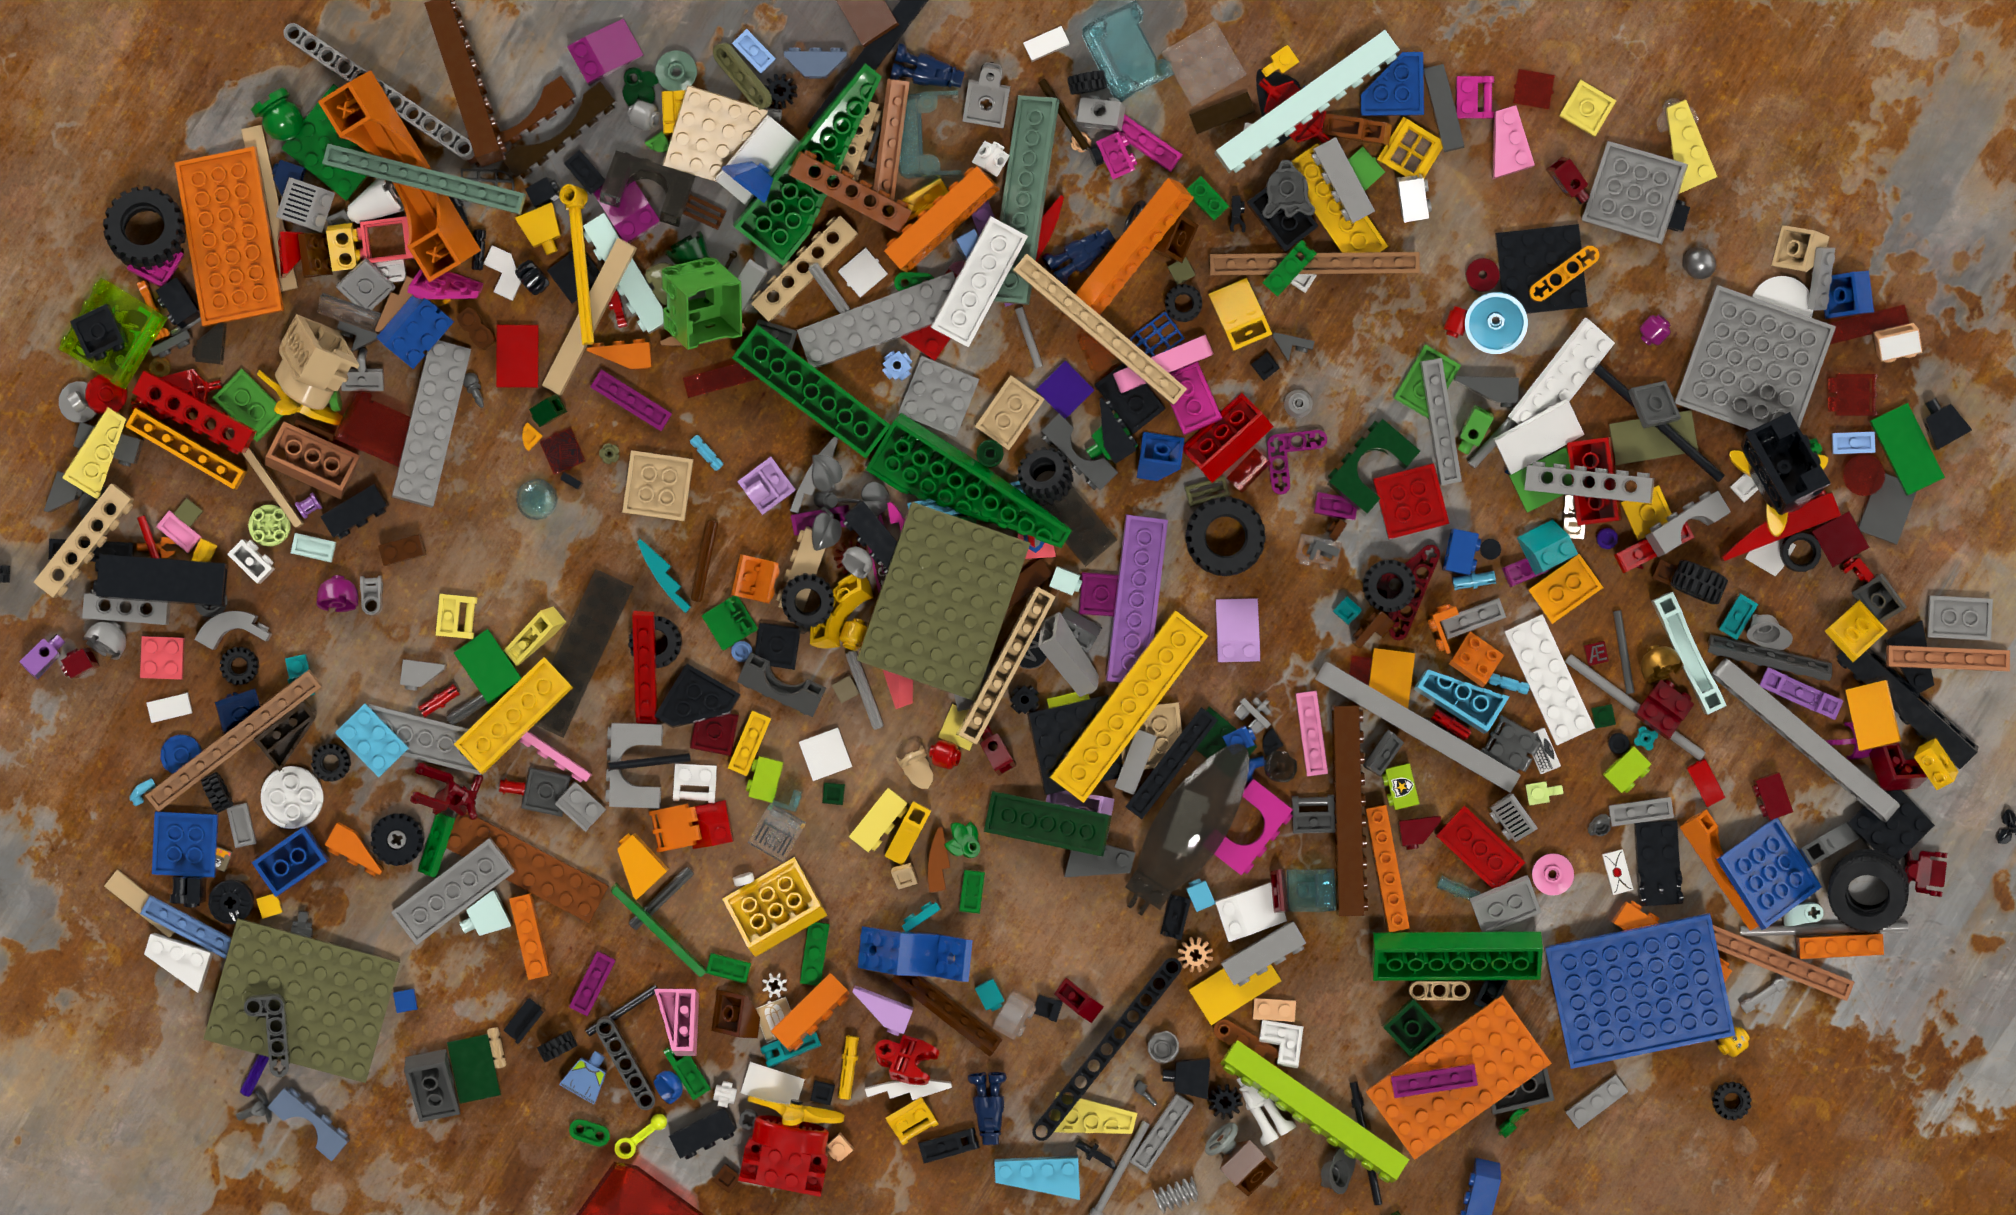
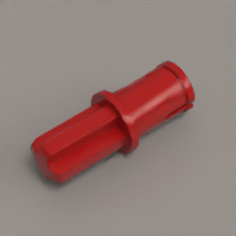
M1439 708L1431 718V720L1446 728L1447 732L1449 730L1463 740L1468 739L1471 734L1469 728L1455 720L1456 717L1453 719L1439 710Z

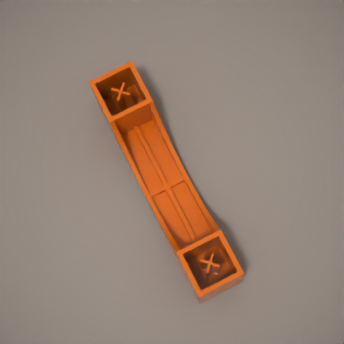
M371 70L318 101L340 138L352 141L371 155L432 170ZM392 182L402 201L408 221L409 240L407 247L429 282L481 251L448 196Z

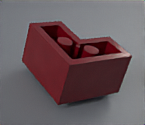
M1899 742L1877 747L1869 753L1880 787L1884 791L1917 789L1928 779L1916 759L1905 760Z

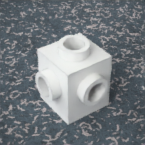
M984 141L972 163L997 177L1010 155L1003 151L1005 147L994 141L993 144Z

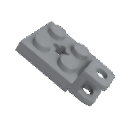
M986 62L982 67L979 81L969 79L963 122L1004 128L1011 86L1000 85L1002 78V66L1000 64ZM988 99L992 106L990 105L988 109H985L981 101Z

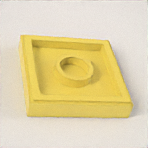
M1580 80L1559 117L1595 137L1616 100Z

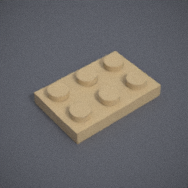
M1010 375L975 427L1007 450H1010L1045 399Z

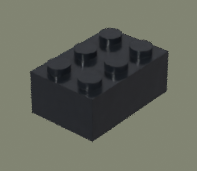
M1266 188L1246 203L1284 253L1318 228V224L1311 216L1301 212L1296 213L1291 218H1287L1284 210L1280 209L1272 218H1264L1262 211L1268 203Z

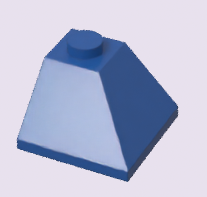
M752 161L722 167L726 174L765 203L773 182V177L768 174L770 170L762 163L757 166Z
M1143 432L1137 478L1158 481L1180 470L1184 438Z

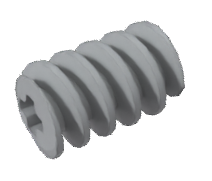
M1190 1176V1183L1185 1178L1182 1179V1186L1176 1181L1174 1189L1167 1184V1191L1159 1187V1194H1157L1153 1190L1158 1207L1163 1214L1166 1213L1167 1206L1173 1211L1174 1204L1182 1208V1201L1187 1206L1190 1205V1198L1195 1203L1198 1201L1199 1194L1192 1176Z

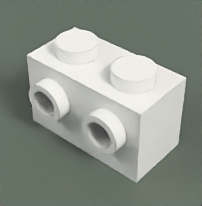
M242 539L227 555L257 584H261L275 570L272 566L274 562L266 554L262 556L257 551L259 547L253 541L249 540L247 542Z

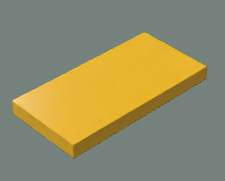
M1270 964L1267 966L1268 970L1259 976L1256 973L1249 977L1250 981L1244 985H1233L1225 969L1222 968L1190 988L1189 991L1209 1023L1213 1025L1281 982V979Z

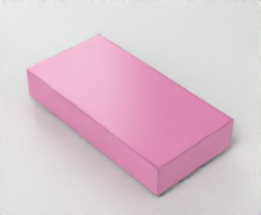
M168 511L156 526L187 553H190L200 538H202L171 511Z

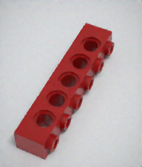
M149 371L142 372L132 391L133 394L137 395L136 400L146 405L148 402L155 405L154 410L164 415L168 412L173 415L172 419L182 425L184 422L190 424V429L201 435L204 432L210 435L209 440L219 445L221 442L228 445L227 449L237 455L239 452L246 453L257 433L255 429ZM159 388L161 390V397L156 400L153 397V391ZM174 398H177L180 402L176 410L171 406ZM192 408L198 411V416L194 420L189 416ZM214 418L216 427L211 430L207 423L209 419ZM232 428L235 434L234 437L229 440L226 437V431L227 429Z

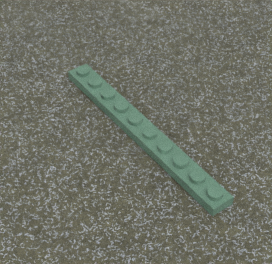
M327 144L322 164L519 215H521L526 194L332 144Z

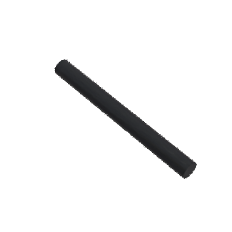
M687 753L608 762L607 767L608 771L690 762L691 758L690 754Z
M653 985L607 1016L615 1021L655 995L654 989H658V987ZM603 1022V1023H601L600 1026H599L600 1029H602V1028H604L605 1026L609 1025V1023H608V1022ZM596 1023L585 1030L589 1037L596 1033Z

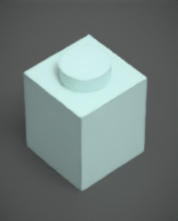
M1057 566L1049 586L1073 595L1074 591L1079 592L1082 580H1079L1080 574Z

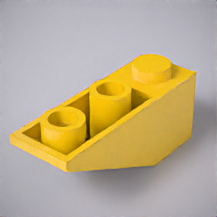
M913 801L885 857L903 865L932 810Z

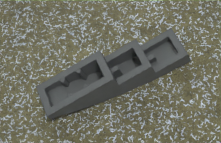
M1444 64L1423 69L1443 151L1449 152L1464 148Z

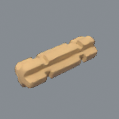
M489 1028L487 1033L491 1039L489 1042L492 1056L495 1058L493 1060L495 1068H503L506 1066V1061L503 1058L504 1051L501 1038H499V1028Z

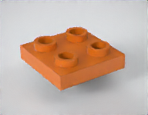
M1470 631L1452 657L1449 665L1483 688L1504 654Z

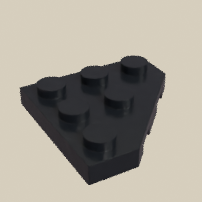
M686 664L655 714V718L675 728L730 714L741 694L693 666Z

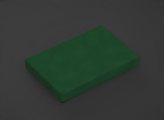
M488 1034L447 1042L460 1104L501 1095Z

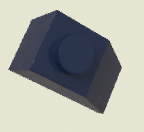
M280 160L279 164L276 163L272 171V175H274L273 180L282 197L289 177L303 182L307 169Z

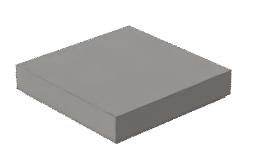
M364 258L336 284V288L367 315L395 289V285L367 258Z

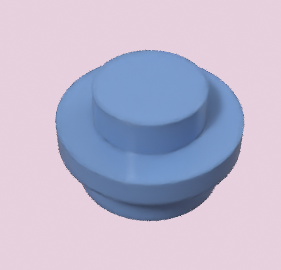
M745 641L736 642L731 650L733 658L739 662L747 661L750 653H752L750 644Z

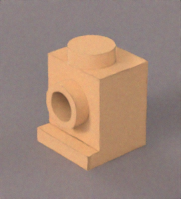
M840 1132L827 1143L826 1149L834 1160L841 1161L853 1151L854 1147Z

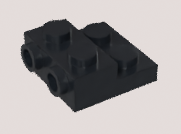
M110 304L100 306L70 321L87 359L102 360L107 357V352L113 350L115 353L126 348L124 344L129 342L121 323L117 322Z

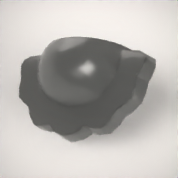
M1600 814L1595 817L1589 824L1588 833L1597 836L1606 835L1611 829V818L1607 814Z

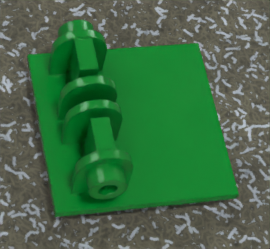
M738 596L728 598L701 615L723 651L758 630Z

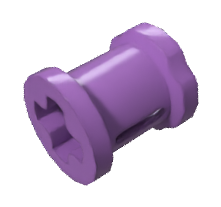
M313 492L310 493V497L302 502L295 503L300 514L305 519L308 517V514L316 509L323 508Z

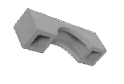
M1708 491L1699 496L1700 501L1696 504L1692 501L1682 507L1684 510L1682 513L1678 514L1675 512L1666 517L1667 522L1663 525L1659 522L1649 528L1651 532L1645 535L1658 557L1682 544L1681 530L1687 520H1699L1708 526L1731 512L1719 491L1712 494Z

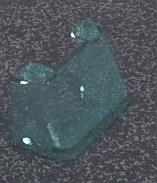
M1136 0L1096 18L1082 29V36L1099 70H1104L1106 83L1113 97L1119 99L1120 102L1174 75L1170 62L1163 58L1157 60L1139 25L1143 20L1144 12Z

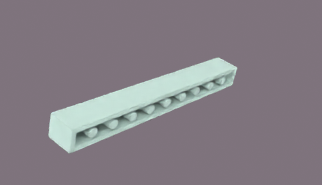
M1384 30L1218 148L1214 154L1228 173L1233 170L1235 173L1239 172L1246 166L1244 162L1250 158L1252 161L1263 154L1261 150L1268 146L1271 149L1280 142L1278 140L1279 137L1284 134L1286 137L1296 131L1295 126L1300 122L1303 125L1313 118L1312 114L1318 110L1321 113L1330 106L1328 102L1334 98L1338 101L1347 94L1345 90L1351 86L1355 89L1364 82L1362 78L1369 74L1371 77L1381 70L1380 65L1385 62L1388 65L1397 59L1396 54L1400 49L1387 31Z

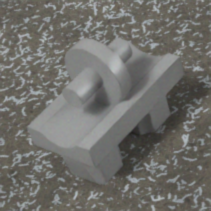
M1256 697L1252 701L1257 706L1255 709L1245 698H1242L1241 704L1237 707L1234 714L1243 720L1251 713L1255 719L1248 727L1255 734L1264 728L1267 729L1271 724L1259 712L1262 711L1266 716L1271 712L1266 707L1269 700L1266 698L1261 702Z

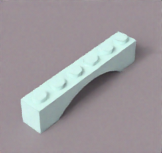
M1669 592L1652 600L1651 602L1672 647L1684 664L1683 670L1704 714L1708 715L1727 706L1693 640L1674 593Z

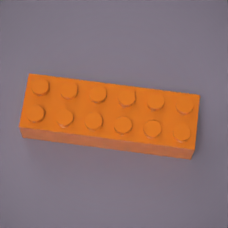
M978 166L968 169L964 173L965 177L960 182H954L948 188L949 192L944 197L941 195L936 198L932 203L933 207L928 211L927 209L922 211L917 216L918 220L913 225L910 223L901 231L903 234L899 238H893L887 243V248L884 252L900 270L910 272L1000 190L984 170Z

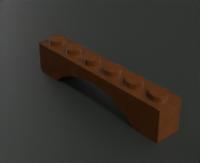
M559 76L544 86L537 105L523 121L497 134L501 136L505 146L510 142L513 145L523 138L521 135L529 131L531 133L540 127L539 123L543 120L550 121L556 117V112L561 108L566 110L574 105L575 102L573 100L576 99V96L564 78ZM468 144L463 145L460 149L462 154L468 153L470 146ZM475 156L467 160L470 166L481 167Z

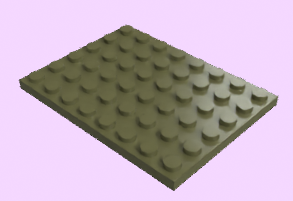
M911 502L856 660L975 701L1030 543Z
M237 918L203 1040L269 1057L266 1016L252 1017L247 1015L244 1011V1004L247 998L253 995L279 994L285 1001L289 1062L366 1083L400 962ZM277 999L269 1002V1006L272 1009H279L281 1007ZM256 1001L248 1003V1008L252 1011H257L260 1008ZM274 1020L271 1022V1027L274 1030H280L282 1023L279 1020ZM273 1042L274 1050L281 1051L284 1049L282 1042Z

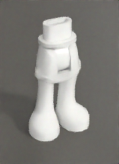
M1241 1078L1237 1079L1241 1087L1239 1090L1242 1091L1246 1103L1245 1107L1251 1111L1261 1128L1262 1136L1260 1142L1262 1146L1279 1138L1261 1109L1262 1106L1266 1108L1280 1136L1297 1127L1292 1120L1284 1119L1273 1100L1263 1098L1258 1094L1257 1089L1244 1085L1240 1081Z

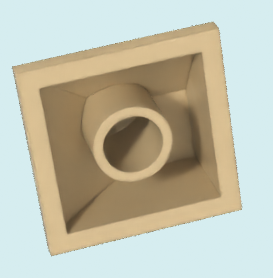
M1782 225L1771 266L1803 272L1809 271L1814 266L1816 247H1827L1829 236L1814 230Z

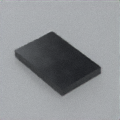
M1122 363L1094 386L1105 400L1108 399L1115 409L1114 412L1118 414L1133 435L1164 411L1165 407L1146 383L1124 393L1120 392L1113 374L1127 368Z

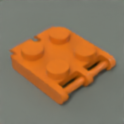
M687 803L648 812L649 816L652 817L654 827L652 832L656 836L657 852L696 845V840L702 839L699 825H692V822L698 821L695 806L689 807ZM656 814H657V817H658V822H659L660 828H658V825H657L656 816H655ZM659 833H661L664 847H662Z

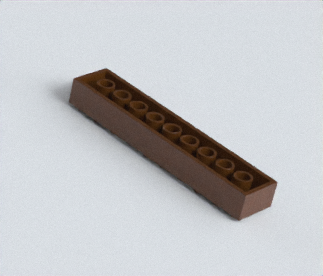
M1358 705L1331 706L1335 808L1336 912L1338 916H1364V911H1368V898L1364 897V890H1367L1368 883L1367 877L1363 876V869H1367V857L1363 855V848H1366V835H1362V827H1366V815L1362 814V806H1365V794L1361 793V785H1365V773L1361 772V764H1364V752L1360 751V743H1364V732L1360 730V722H1363V710L1359 709Z

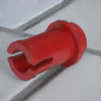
M505 778V780H500L499 792H503V795L511 793L524 796L526 782L508 781Z

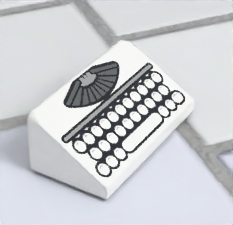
M1545 728L1534 731L1533 733L1538 735L1536 739L1542 742L1537 753L1533 756L1540 774L1561 767Z

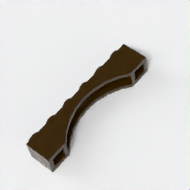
M598 82L583 94L582 103L576 116L560 134L542 143L517 145L505 154L506 159L503 160L517 179L521 177L522 179L527 178L533 173L532 168L536 165L542 166L549 160L548 156L553 152L557 154L566 147L565 143L570 139L574 141L583 134L581 131L585 127H593L599 122L598 117L602 114H610L615 109L614 105L617 102L604 85Z

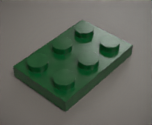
M1209 706L1206 711L1218 719V721L1196 750L1232 778L1257 748V745L1250 746L1231 755L1222 736L1237 729Z

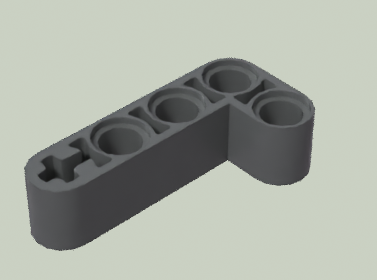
M279 994L250 996L245 1001L244 1011L252 1017L266 1016L270 1072L275 1077H284L290 1066L284 998ZM277 999L281 1007L279 1009H272L269 1006V1002ZM256 1001L260 1008L257 1011H252L248 1008V1003ZM279 1020L282 1023V1028L274 1030L271 1027V1022ZM273 1042H282L284 1049L281 1051L274 1050ZM279 1056H282L281 1065L285 1066L282 1071L274 1068L278 1063Z

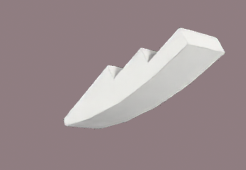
M930 1079L927 1085H912L900 1081H890L865 1087L867 1097L887 1091L890 1099L910 1093L912 1100L952 1088V1083L950 1081Z

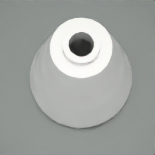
M377 178L348 205L347 215L352 222L360 224V222L401 212L404 210V207L393 183Z

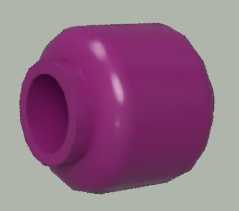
M1659 314L1657 316L1651 315L1640 326L1642 334L1640 338L1649 346L1651 344L1661 345L1671 333L1669 328L1671 324Z

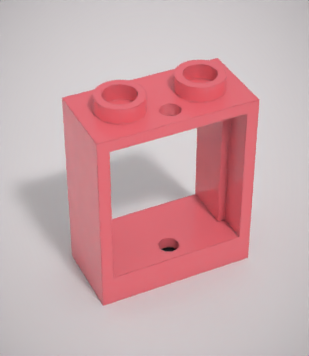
M406 216L360 222V227H357L358 239L362 240L363 248H360L361 260L367 258L371 263L414 259L407 247L409 227ZM402 224L406 254L372 258L368 228Z

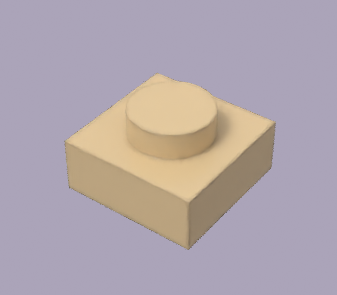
M911 863L891 868V874L898 889L918 884V878Z

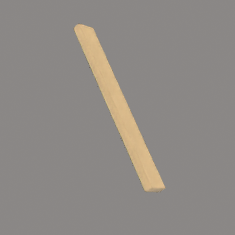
M258 125L241 129L245 148L257 147L281 292L297 289L299 287L294 268L286 278H281L278 235L280 232H286L284 220L276 217L280 202L276 184L273 180L274 175H272L273 170L263 126Z
M617 238L589 292L593 333L637 250L635 246L621 238ZM579 314L542 386L558 395L563 394L587 345H582Z

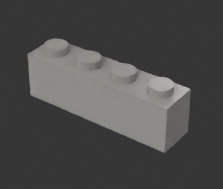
M1335 137L1312 150L1314 154L1311 155L1316 166L1320 165L1324 171L1321 173L1322 178L1326 184L1330 183L1334 191L1331 192L1332 197L1336 203L1340 202L1343 207L1341 214L1345 221H1350L1352 224L1375 212L1337 138Z
M1292 920L1222 961L1221 964L1233 985L1238 984L1242 986L1250 981L1249 977L1256 973L1259 976L1268 970L1267 966L1270 964L1278 965L1286 960L1285 956L1292 952L1294 955L1304 949L1303 945L1306 942Z

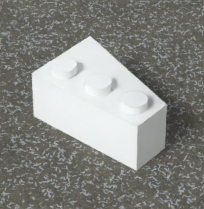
M152 933L150 934L144 955L199 993L203 989L213 952L164 935Z

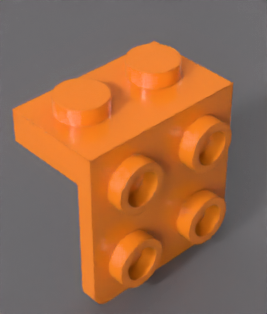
M740 554L731 595L769 604L774 597L775 579L779 575V564Z
M1445 604L1437 607V612L1429 614L1430 619L1427 622L1431 632H1436L1438 639H1435L1438 651L1450 654L1451 652L1440 621L1459 615L1456 606Z

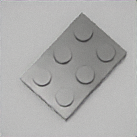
M1929 596L1927 637L1991 641L1993 599Z
M1528 875L1469 899L1481 932H1495L1542 913Z

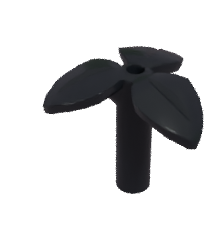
M2007 809L2002 816V822L2008 826V829H2001L1998 832L1997 841L2001 845L2011 841L2012 833L2016 835V814L2010 809Z

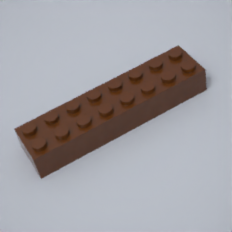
M431 0L425 2L424 4L475 158L482 167L506 159L504 152H507L501 136L497 134L501 131L497 120L495 121L494 116H491L494 110L488 97H485V94H488L485 83L482 82L481 77H478V75H481V71L475 58H472L475 55L472 44L468 38H465L469 35L462 19H459L462 17L459 6L455 0Z

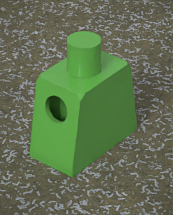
M1474 404L1459 434L1460 438L1463 439L1458 447L1459 451L1469 455L1474 445L1479 447L1494 419L1493 413ZM1472 429L1477 430L1476 435H1475V436L1470 435V434H1469L1470 430H1472Z

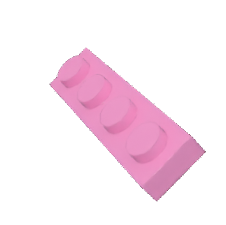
M1317 691L1295 693L1307 776L1328 774Z
M528 731L520 738L519 741L527 747L532 745L537 748L536 753L547 759L549 756L555 760L554 765L564 771L567 768L573 772L571 776L579 782L583 780L587 782L592 776V773Z

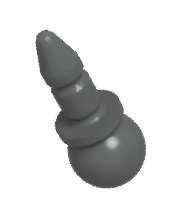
M472 372L466 373L463 385L467 388L468 393H472L476 404L483 408L484 402L479 391L481 385L478 384V376Z

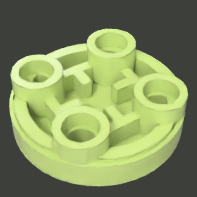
M263 505L252 512L248 527L254 541L264 546H276L284 542L289 536L291 522L281 507Z

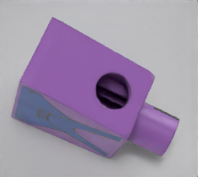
M57 634L49 642L43 638L19 662L38 680L60 657L57 650L65 641ZM45 650L50 652L46 657L41 656Z

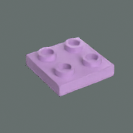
M772 457L737 481L762 515L796 491Z

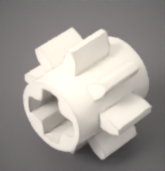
M769 973V981L763 979V982L767 984L763 991L768 990L770 998L773 994H777L780 998V991H787V988L783 987V983H786L787 979L781 980V973H778L777 977H773L772 973ZM775 980H777L778 985L781 987L776 988L774 991L771 989L772 985H770L769 982L773 983Z
M723 1081L722 1086L716 1085L713 1100L718 1101L717 1106L727 1108L728 1103L734 1104L737 1089L732 1088L733 1083Z

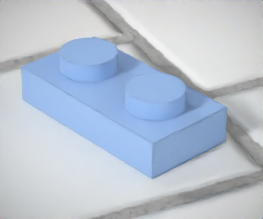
M748 29L732 43L760 74L776 60Z
M1875 432L1832 433V454L1875 453Z

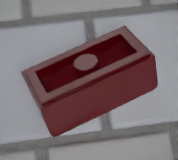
M1285 870L1271 871L1274 913L1289 912Z

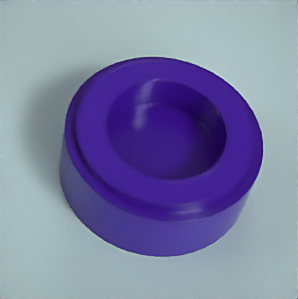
M1605 528L1598 532L1596 541L1601 548L1611 549L1617 544L1618 536L1614 530Z

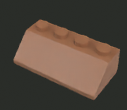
M283 422L265 457V466L342 499L352 479L360 455Z

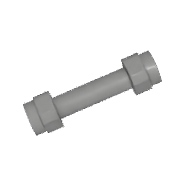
M1782 976L1773 980L1772 985L1751 999L1746 998L1739 1004L1746 1014L1755 1009L1754 1006L1775 992H1781L1787 988L1788 985Z

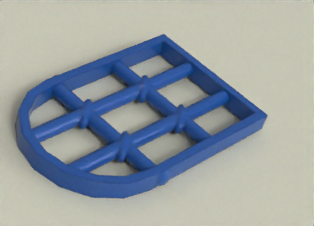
M1164 312L1145 327L1136 331L1130 338V341L1137 335L1140 340L1136 346L1139 347L1143 344L1146 348L1144 353H1150L1153 357L1155 356L1153 353L1154 349L1162 343L1167 346L1165 351H1168L1185 338L1176 327V324ZM1165 315L1169 321L1157 328L1154 322ZM1171 323L1175 330L1164 338L1161 334L1162 329ZM1151 325L1154 332L1143 339L1139 333ZM1178 332L1181 339L1170 346L1167 342L1169 341L1168 339ZM1157 333L1161 339L1150 348L1146 342Z

